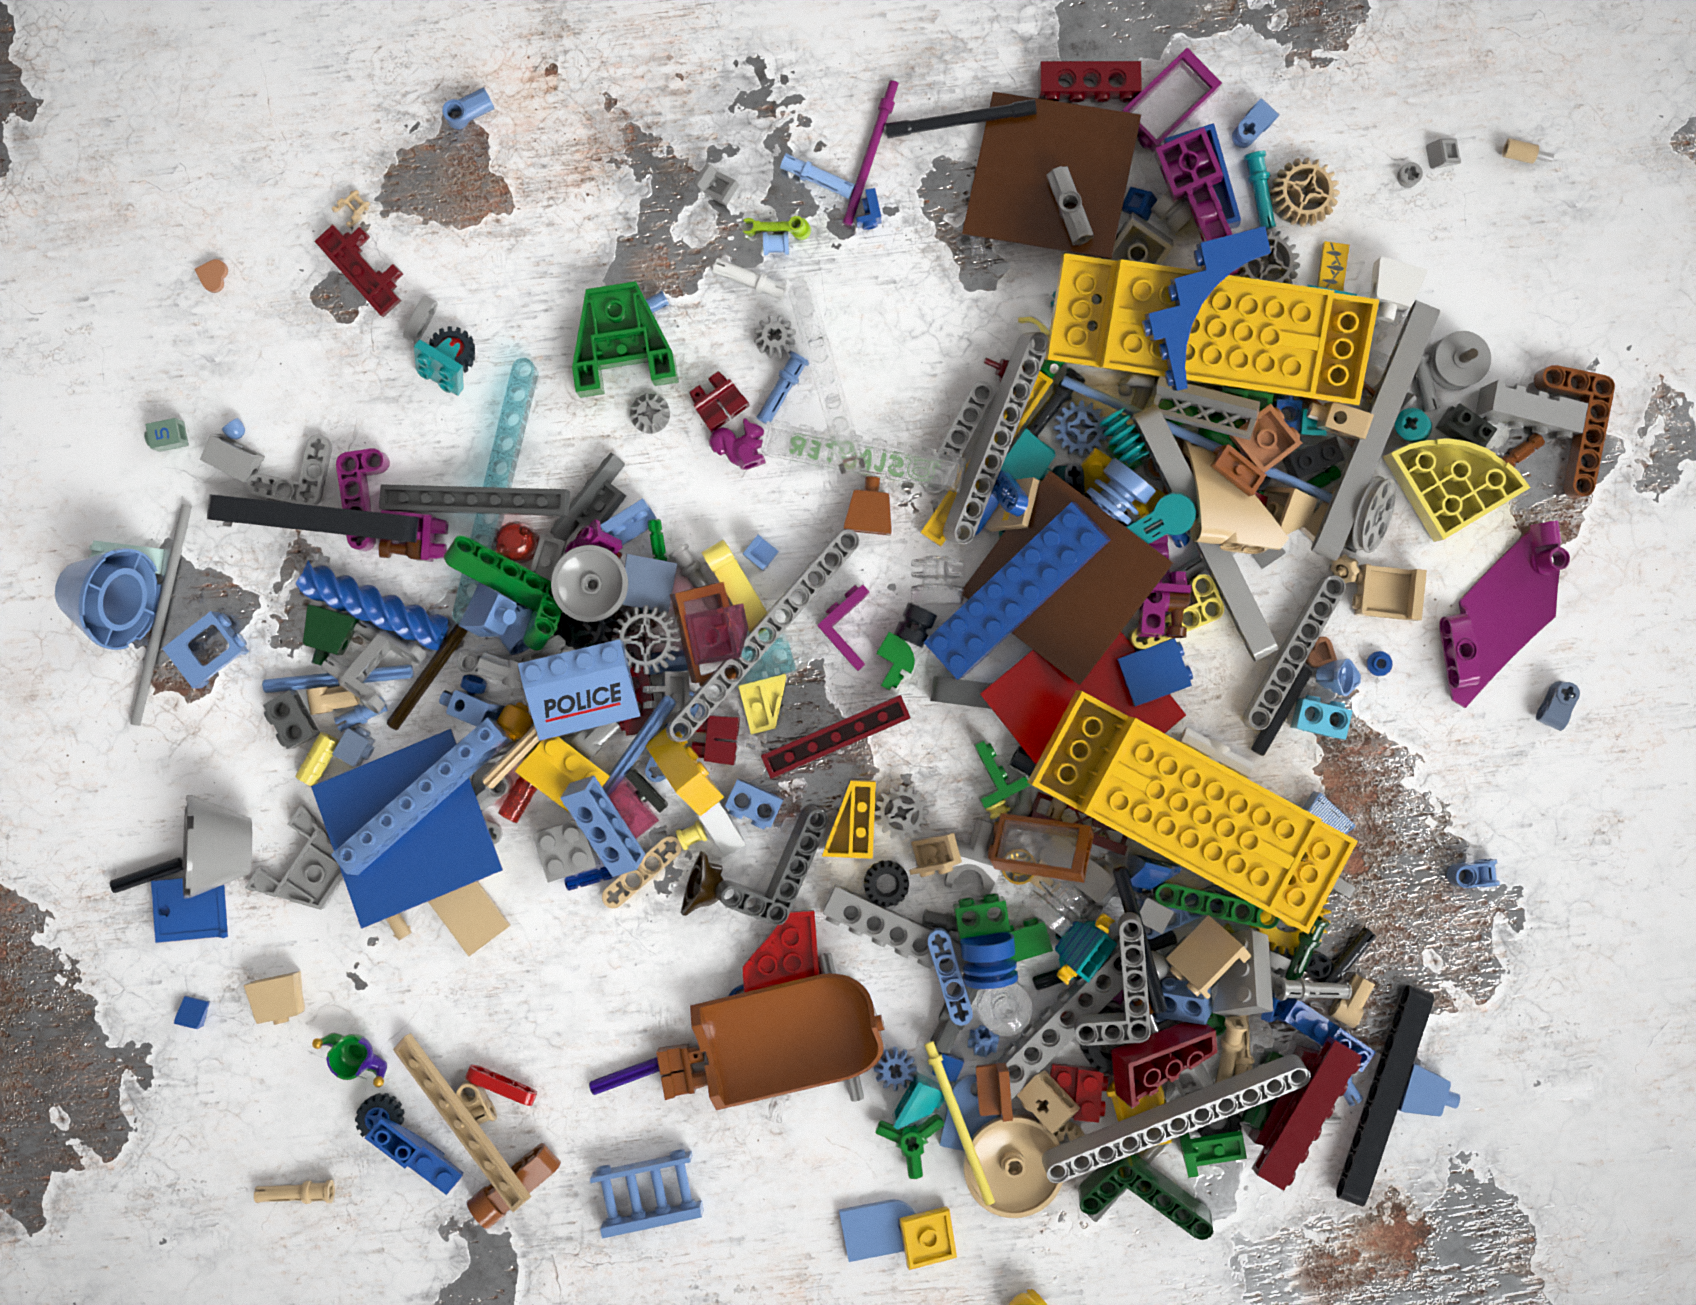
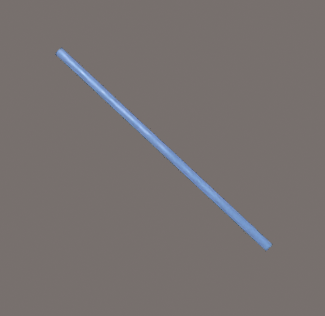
M1064 376L1062 380V386L1114 409L1121 410L1126 408L1123 413L1132 416L1142 411L1138 407L1070 377ZM1166 420L1172 434L1212 452L1216 447L1223 446ZM1272 467L1265 472L1268 477L1327 503H1330L1333 496L1328 491Z

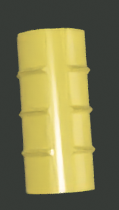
M320 732L295 777L307 785H316L321 776H323L327 765H329L333 757L332 753L339 740L325 732Z

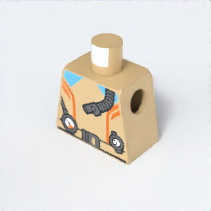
M1312 402L1309 406L1307 417L1318 420L1316 427L1350 440L1366 439L1374 414L1337 402H1327L1323 406Z

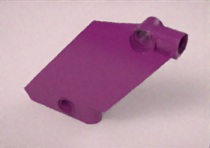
M1558 520L1530 525V530L1511 546L1459 600L1460 614L1441 617L1439 629L1450 696L1453 702L1463 708H1467L1493 677L1537 633L1556 617L1560 570L1565 569L1570 563L1569 552L1560 545L1562 540ZM1460 646L1462 648V655L1459 652Z

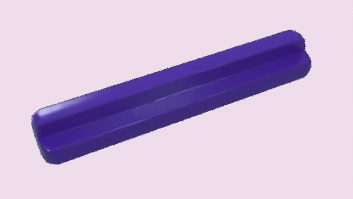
M655 1057L591 1081L589 1088L592 1095L600 1094L660 1072L658 1059Z

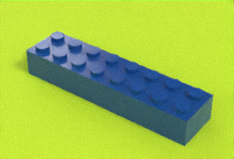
M1071 502L923 643L957 680L964 678L1111 539L1076 502Z

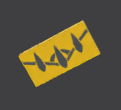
M1323 242L1317 280L1318 287L1343 291L1349 244Z

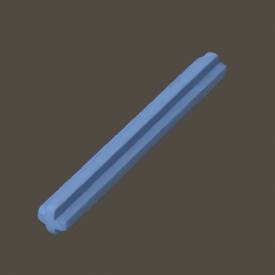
M667 695L662 698L609 773L610 777L602 786L607 796L616 790L646 748V744L653 738L676 706V701L671 696Z

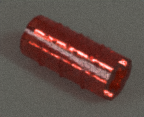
M519 776L506 800L503 801L504 803L498 814L511 822L518 823L537 788Z

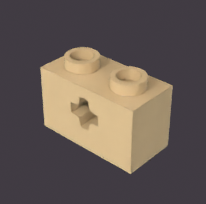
M1045 1070L1036 1074L1017 1095L1023 1107L1032 1112L1039 1119L1040 1125L1052 1134L1061 1129L1080 1109Z

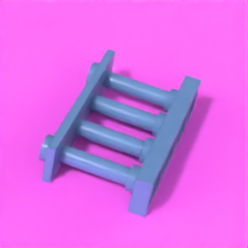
M684 1149L670 1152V1155L613 1168L610 1165L597 1167L590 1177V1183L601 1182L608 1217L606 1221H603L600 1228L602 1239L702 1218L704 1212L702 1200L695 1202V1199H692L685 1163L691 1162L692 1151L685 1152ZM675 1166L682 1202H680V1205L670 1207V1204H667L660 1169ZM647 1171L651 1173L657 1202L655 1210L649 1212L642 1209L635 1175ZM625 1176L633 1212L630 1213V1216L621 1217L617 1213L611 1179Z

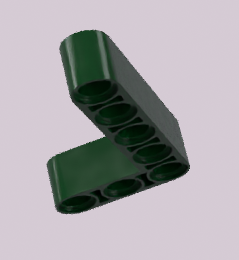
M1136 1154L1097 1168L1079 1186V1206L1085 1214L1094 1215L1099 1213L1127 1188L1194 1238L1206 1240L1213 1235L1214 1228L1210 1209Z

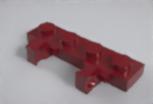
M332 224L314 242L378 314L385 317L402 301L393 291L397 287L395 283L403 275L402 271L395 264H392L383 273L380 270L376 272L360 254L362 252L360 246H363L370 238L369 234L363 228L358 227L352 234L346 232L343 235Z

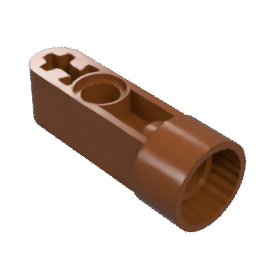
M541 1143L510 1168L530 1193L559 1168L561 1161L544 1143ZM492 1184L484 1186L467 1200V1207L470 1213L485 1229H490L510 1210Z

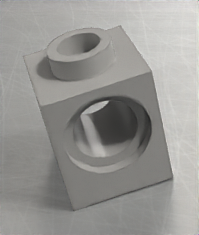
M1142 895L1141 899L1137 898L1143 924L1163 934L1174 911Z

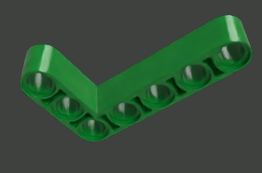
M457 536L444 555L447 565L532 609L533 611L523 640L530 649L535 651L542 650L555 633L562 613L553 597L551 581L469 537Z
M1167 881L1153 888L1154 899L1166 907L1206 916L1209 915L1264 929L1274 928L1280 918L1271 914L1268 922H1261L1260 914L1264 910L1239 897ZM1164 887H1169L1172 891L1171 897L1167 900H1161L1159 897V892ZM1189 893H1195L1196 902L1191 906H1187L1184 902L1185 896ZM1215 898H1219L1221 900L1220 909L1211 911L1210 902ZM1240 904H1244L1246 906V913L1241 917H1237L1235 915V908Z

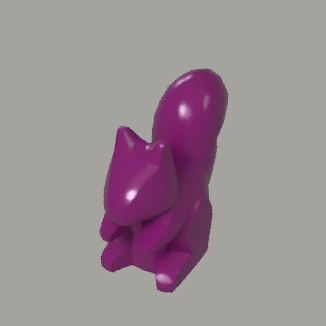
M744 418L745 435L736 438L733 431L725 427L713 431L709 438V446L712 451L716 452L719 456L726 454L729 461L739 466L741 470H749L766 463L764 455L758 454L757 449L765 446L764 440H758L764 435V429L761 426L750 423Z

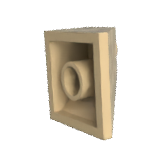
M1267 486L1262 490L1264 492L1263 495L1268 497L1266 509L1286 535L1310 522L1318 499L1295 488Z

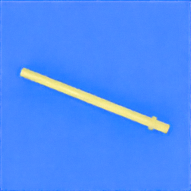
M934 1041L924 1044L929 1057L927 1060L928 1064L933 1067L986 1206L995 1203V1200L942 1065V1055L938 1054Z

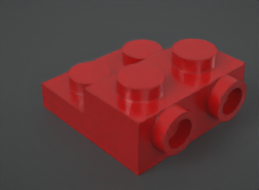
M1051 1063L1050 1076L1080 1107L1072 1116L1073 1120L1099 1123L1100 1116H1105L1106 1103L1101 1101L1102 1091H1107L1108 1076H1104L1097 1068Z

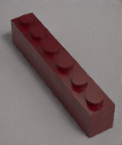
M898 695L761 755L770 779L906 721L911 717L902 696Z
M1327 1037L1308 1070L1311 1077L1310 1081L1304 1087L1296 1090L1251 1169L1257 1176L1283 1191L1293 1183L1296 1177L1295 1171L1300 1163L1302 1164L1306 1161L1309 1155L1308 1149L1312 1142L1320 1137L1324 1121L1329 1119L1334 1113V1104L1338 1097L1345 1094L1349 1078L1359 1070L1362 1058L1360 1054L1334 1038Z

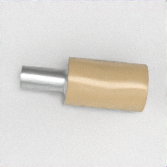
M1511 138L1507 139L1502 151V157L1531 164L1536 159L1550 163L1554 159V154L1539 151V145Z

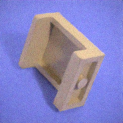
M1371 564L1359 565L1360 571L1355 581L1357 593L1353 595L1352 608L1355 609L1354 615L1407 621L1422 620L1427 570H1408L1371 566Z
M1208 915L1177 946L1166 960L1172 966L1169 970L1179 980L1184 977L1189 982L1186 986L1197 997L1202 994L1208 1000L1211 995L1207 990L1238 958L1245 963L1251 955L1239 941Z

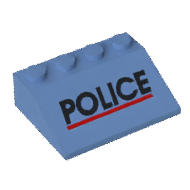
M620 639L518 663L523 689L539 741L641 716L624 643Z

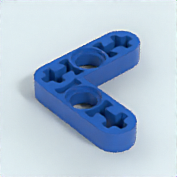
M1000 470L975 536L981 532L999 503L1006 512L1016 517L1021 516L1025 512L1029 502L1028 496L1011 474Z

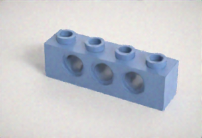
M593 775L570 783L560 799L612 877L637 870L646 854L596 777Z

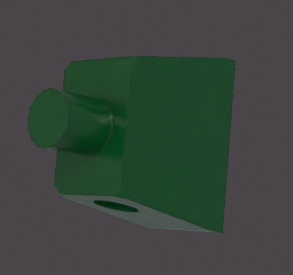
M308 604L303 645L315 648L311 663L322 666L324 661L328 662L326 658L329 657L330 653L343 655L355 633L354 627L357 623L359 624L360 619L317 605Z

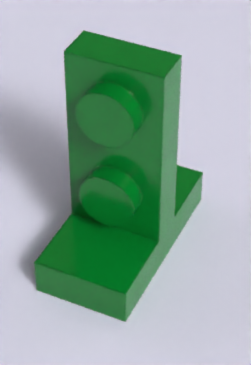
M981 740L973 744L996 787L994 791L979 798L985 809L1030 786L1024 775L1006 784L1005 780L1008 779V775L1002 765L997 767L993 759L997 755L991 743L985 744Z
M1242 1131L1191 1139L1189 1132L1179 1136L1188 1178L1199 1176L1197 1166L1247 1159Z

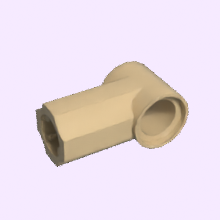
M328 686L306 690L310 715L333 712V709L353 707L360 704V698L342 686L333 688Z
M1354 973L1349 981L1352 988L1351 998H1336L1329 1011L1331 1017L1351 1028H1355L1361 1021L1364 1013L1363 1006L1375 984Z

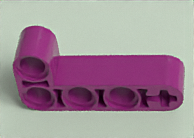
M370 448L344 452L338 456L336 469L342 509L356 510L361 508L362 511L372 512L367 476L381 474L388 470L390 460L385 453ZM379 455V465L376 467H372L371 459L374 456ZM350 459H354V469L347 471L346 463ZM357 483L359 491L356 495L351 496L350 487ZM346 535L348 544L356 550L369 551L376 543V538L366 537L365 540L358 543L357 540L361 538L360 536Z

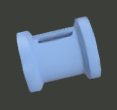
M764 232V256L769 253L780 252L789 255L788 232H784L781 235H768L767 232Z

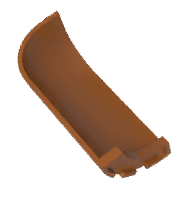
M835 973L820 974L690 1005L691 1027L698 1041L700 1051H705L709 1063L704 1068L709 1098L716 1111L857 1077L876 1065L883 1054L884 1048L881 1031L885 1030L882 1015L876 1014L873 1001L867 989L860 982L846 975Z

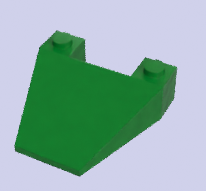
M637 282L586 289L572 364L575 390L578 396L584 398L605 394L601 371L603 369L647 362L649 363L651 381L654 386L679 383L675 356Z

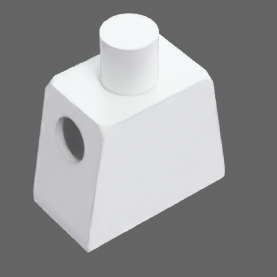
M1382 256L1374 262L1370 298L1379 299L1378 305L1382 306L1379 314L1380 320L1393 322L1396 311L1405 312L1412 306L1428 269Z

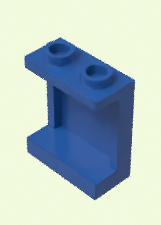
M1175 638L1117 659L1124 676V682L1132 698L1133 706L1141 705L1192 686L1190 681L1193 679L1192 671L1188 665L1185 666L1182 656L1185 655L1180 642H1176Z

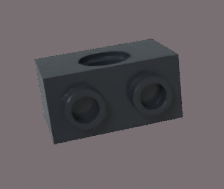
M1336 436L1289 454L1282 459L1287 473L1298 479L1345 460Z

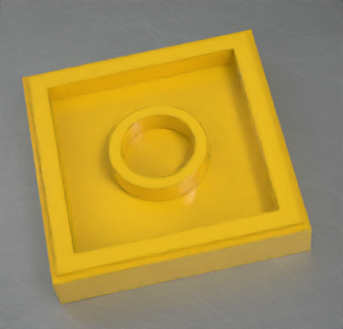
M947 1206L899 1218L906 1265L909 1270L957 1258L950 1209Z

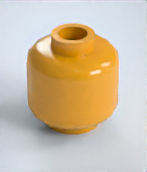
M517 702L516 705L507 704L496 720L512 741L521 739L533 724L532 716L528 713L529 707L520 702Z

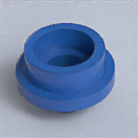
M1383 651L1373 652L1368 657L1366 663L1369 672L1375 676L1387 675L1393 666L1390 655ZM1379 659H1382L1384 662V666L1381 669L1377 667Z

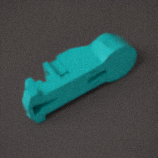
M1171 492L1159 499L1155 509L1133 520L1126 528L1150 544L1166 534L1179 535L1188 531L1195 521L1196 508L1189 496L1180 492Z

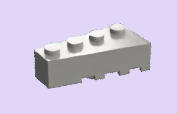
M1501 380L1480 388L1475 414L1491 425H1497L1500 422L1508 424L1507 427L1511 429L1521 430L1523 427L1531 428L1532 432L1537 434L1556 433V437L1561 439H1572L1573 436L1583 433L1588 403L1562 396H1554L1553 399H1549L1547 392L1530 391L1527 393L1525 392L1526 387L1514 385V387L1506 386V382Z

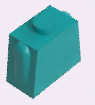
M1026 428L1005 457L1001 470L1011 474L1015 480L1034 477L1042 481L1048 472L1052 471L1048 466L1055 458L1056 452Z

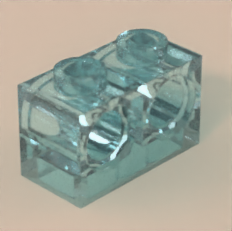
M783 637L777 638L761 656L762 667L758 670L750 669L745 677L747 683L796 671L789 641L784 642ZM745 647V652L741 653L745 660L749 661L753 653L750 648ZM778 649H783L787 653L786 661L781 664H777L773 660V653Z

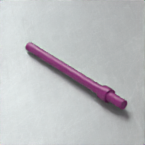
M894 80L889 81L885 96L881 98L878 106L880 111L842 222L847 226H852L888 115L892 114L895 105L893 100L899 83Z

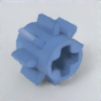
M979 1025L975 1031L970 1030L967 1047L973 1048L975 1056L987 1058L991 1052H997L999 1035H994L993 1027Z

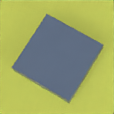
M626 554L624 567L628 575V592L622 605L643 609L644 605H648L649 610L656 606L659 608V612L666 611L669 613L670 594H672L677 563Z

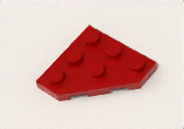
M814 910L791 911L787 920L783 924L777 925L742 966L744 992L819 975Z

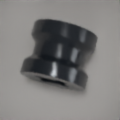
M1314 950L1305 972L1317 979L1324 978L1331 971V961L1326 955Z

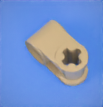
M464 1080L458 1088L456 1095L478 1125L489 1120H497L495 1107L485 1089L468 1080ZM464 1088H472L475 1091V1096L470 1097L466 1095Z

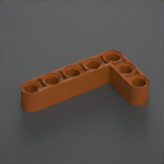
M1551 365L1535 374V387L1543 392L1580 399V402L1588 403L1583 433L1572 438L1563 484L1564 493L1569 498L1577 499L1591 495L1596 488L1615 383L1607 375ZM1547 373L1553 378L1552 384L1546 380ZM1571 378L1577 382L1576 389L1571 385ZM1596 383L1602 388L1601 394L1596 391ZM1591 407L1597 412L1596 418L1591 415ZM1586 432H1589L1592 436L1591 443L1586 439ZM1582 456L1587 460V467L1581 464ZM1577 481L1582 483V492H1579L1576 488Z

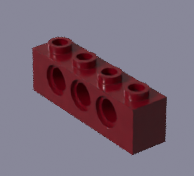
M1041 61L1038 68L1039 99L1052 101L1070 99V102L1073 103L1083 102L1085 99H1094L1095 102L1099 103L1108 102L1110 99H1119L1120 102L1127 103L1131 102L1142 91L1141 61ZM1060 79H1066L1070 82L1071 85L1068 87H1063L1059 84L1058 81ZM1091 79L1095 82V86L1088 87L1083 80ZM1109 80H1118L1120 86L1114 87L1110 85Z
M639 632L628 633L627 636H634ZM620 634L613 635L612 638H619ZM641 636V639H634V641H641L646 645L645 637ZM627 644L629 651L637 659L643 661L641 648L637 644ZM633 664L629 669L631 677H636L639 681V687L635 690L637 702L641 703L643 707V702L654 701V694L643 692V686H652L651 675L644 674V666L641 667L639 673H635V664ZM643 708L640 717L620 721L621 731H625L626 736L638 734L655 709Z

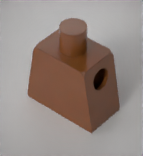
M866 476L864 490L853 491L844 523V530L850 529L857 533L891 536L889 493L879 492L880 478Z

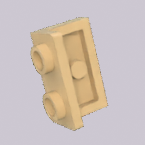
M954 833L917 839L911 842L918 866L909 870L910 875L920 873V877H926L935 874L937 870L939 874L953 871L952 866L962 862Z

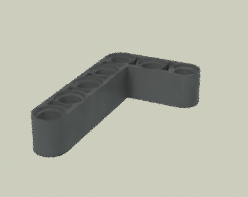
M807 805L802 809L766 893L730 880H724L717 885L715 890L718 900L727 908L772 925L783 924L790 914L828 826L829 818L826 812L815 805ZM814 813H818L817 821L810 823L811 816ZM808 836V843L800 847L801 839ZM798 859V866L790 870L792 861ZM784 883H788V889L780 893V887ZM730 889H734L733 896L725 899V893ZM750 899H757L754 906L747 907ZM778 906L777 914L770 916L771 909Z

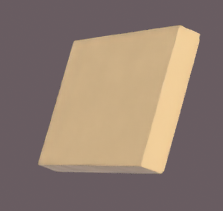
M478 881L428 901L468 956H471L511 926Z

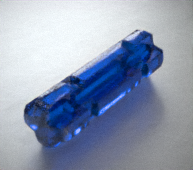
M604 866L600 870L597 868L579 873L577 876L566 877L564 882L566 889L571 891L577 889L578 886L585 887L599 883L602 879L606 881L613 877Z

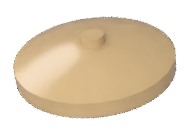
M1013 1115V1121L1003 1122L1002 1118L998 1117L984 1124L971 1138L995 1203L988 1206L985 1205L966 1153L963 1160V1172L971 1195L984 1209L1001 1217L1022 1218L1041 1211L1055 1199L1063 1182L1053 1183L1049 1181L1042 1164V1156L1047 1150L1059 1146L1060 1143L1054 1134L1045 1130L1040 1125L1038 1120L1028 1116Z

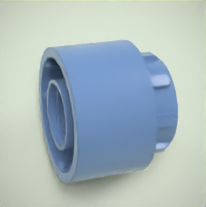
M517 605L515 609L516 620L514 623L507 626L502 636H498L510 655H516L529 649L523 638L533 610L526 609L522 605Z

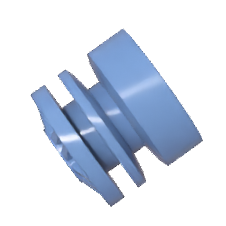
M1113 458L1103 470L1110 479L1108 484L1096 479L1094 482L1103 489L1100 494L1091 487L1086 492L1094 503L1109 516L1129 525L1132 520L1124 514L1126 509L1137 515L1139 512L1132 502L1137 500L1146 504L1156 490L1119 460Z

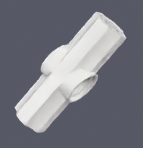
M1185 727L1177 740L1245 778H1248L1252 771L1254 763L1230 751V748L1214 739H1208L1192 729Z

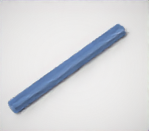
M412 665L375 668L363 683L412 678L414 673ZM329 673L265 679L262 686L265 693L340 686L338 679Z

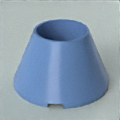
M119 548L68 565L59 575L55 586L56 603L59 609L96 645L111 650L125 649L129 647L128 644L136 639L141 640L154 623L162 590L161 584H157L155 572L158 570L146 554L129 548Z

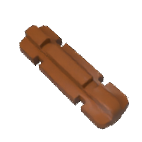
M1534 433L1527 439L1528 442H1522L1509 452V456L1505 455L1501 459L1515 467V463L1519 464L1533 454L1535 448L1538 450L1545 444V440L1542 435Z

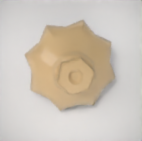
M1346 554L1339 556L1336 561L1333 560V564L1330 567L1334 576L1341 577L1345 584L1355 582L1360 571L1358 568L1359 562L1355 558L1348 557Z

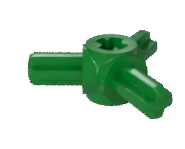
M937 1113L919 1126L914 1124L913 1126H904L900 1129L894 1128L893 1124L880 1120L875 1133L896 1142L895 1147L900 1148L902 1156L906 1157L908 1177L910 1179H918L923 1177L921 1155L924 1153V1146L928 1144L927 1138L945 1124ZM910 1137H915L916 1144L912 1142L913 1145H908L907 1138L911 1140Z

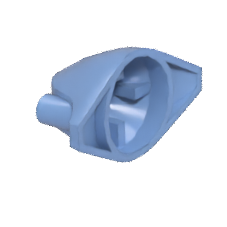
M1339 659L1317 668L1316 683L1335 694L1348 696L1361 684V674L1350 659Z

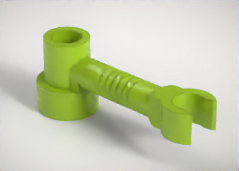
M793 216L789 221L761 222L755 221L752 218L743 220L746 224H753L751 230L743 231L749 237L761 232L789 231L796 239L805 240L811 234L810 224L800 216Z

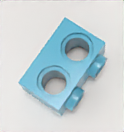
M1306 695L1305 699H1297L1290 728L1346 740L1353 710L1345 709L1346 704L1336 701H1330V705L1320 703L1321 698ZM1308 707H1312L1315 712L1313 719L1310 721L1305 717V710ZM1334 712L1339 717V722L1336 726H1332L1329 721L1331 714Z

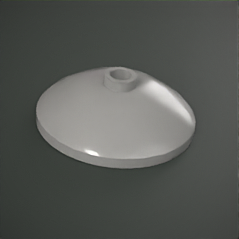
M595 545L579 546L563 555L556 564L551 579L552 594L559 608L568 616L583 622H597L612 616L622 606L628 592V575L621 560L611 551ZM592 580L597 582L595 589H590L589 583Z

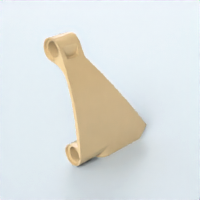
M1177 436L1176 442L1183 456L1190 459L1197 493L1199 517L1195 519L1191 527L1192 541L1220 544L1221 550L1245 554H1258L1267 549L1280 550L1289 537L1256 495L1247 496L1210 465L1216 458L1212 451Z

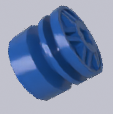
M999 932L961 939L962 958L965 961H969L963 966V972L965 973L964 982L967 987L974 989H996L1012 985L1018 981V972L1015 970L1017 962L1010 958L1016 952L1013 934Z

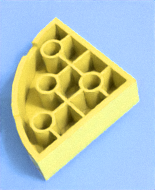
M1449 438L1425 440L1408 444L1382 456L1433 542L1448 538L1531 488L1519 471L1509 462L1506 463L1491 450L1468 441Z

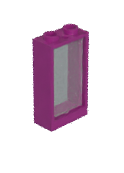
M1187 47L1122 111L1142 114L1137 134L1138 142L1146 150L1150 149L1154 153L1155 148L1164 143V138L1172 136L1219 90L1222 82Z

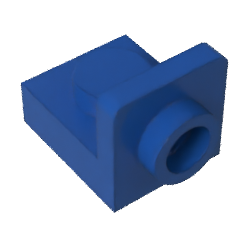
M875 188L865 190L866 198L862 199L864 213H869L870 215L857 217V228L871 230L878 227L877 224L882 223Z

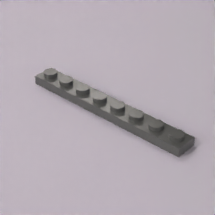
M381 484L379 510L568 516L570 491L567 489Z

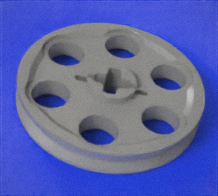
M1378 476L1366 488L1359 503L1353 525V545L1355 549H1364L1365 552L1371 553L1383 540L1395 506L1396 487L1392 479L1385 480L1383 477Z

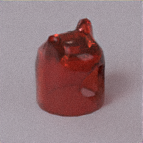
M520 521L508 522L497 533L495 539L497 553L516 563H527L534 558L540 537L536 530L526 523Z

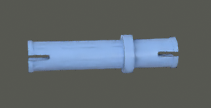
M788 153L785 154L780 165V169L799 176L800 180L813 182L847 199L850 198L855 186L854 183L813 166L810 161L799 160Z

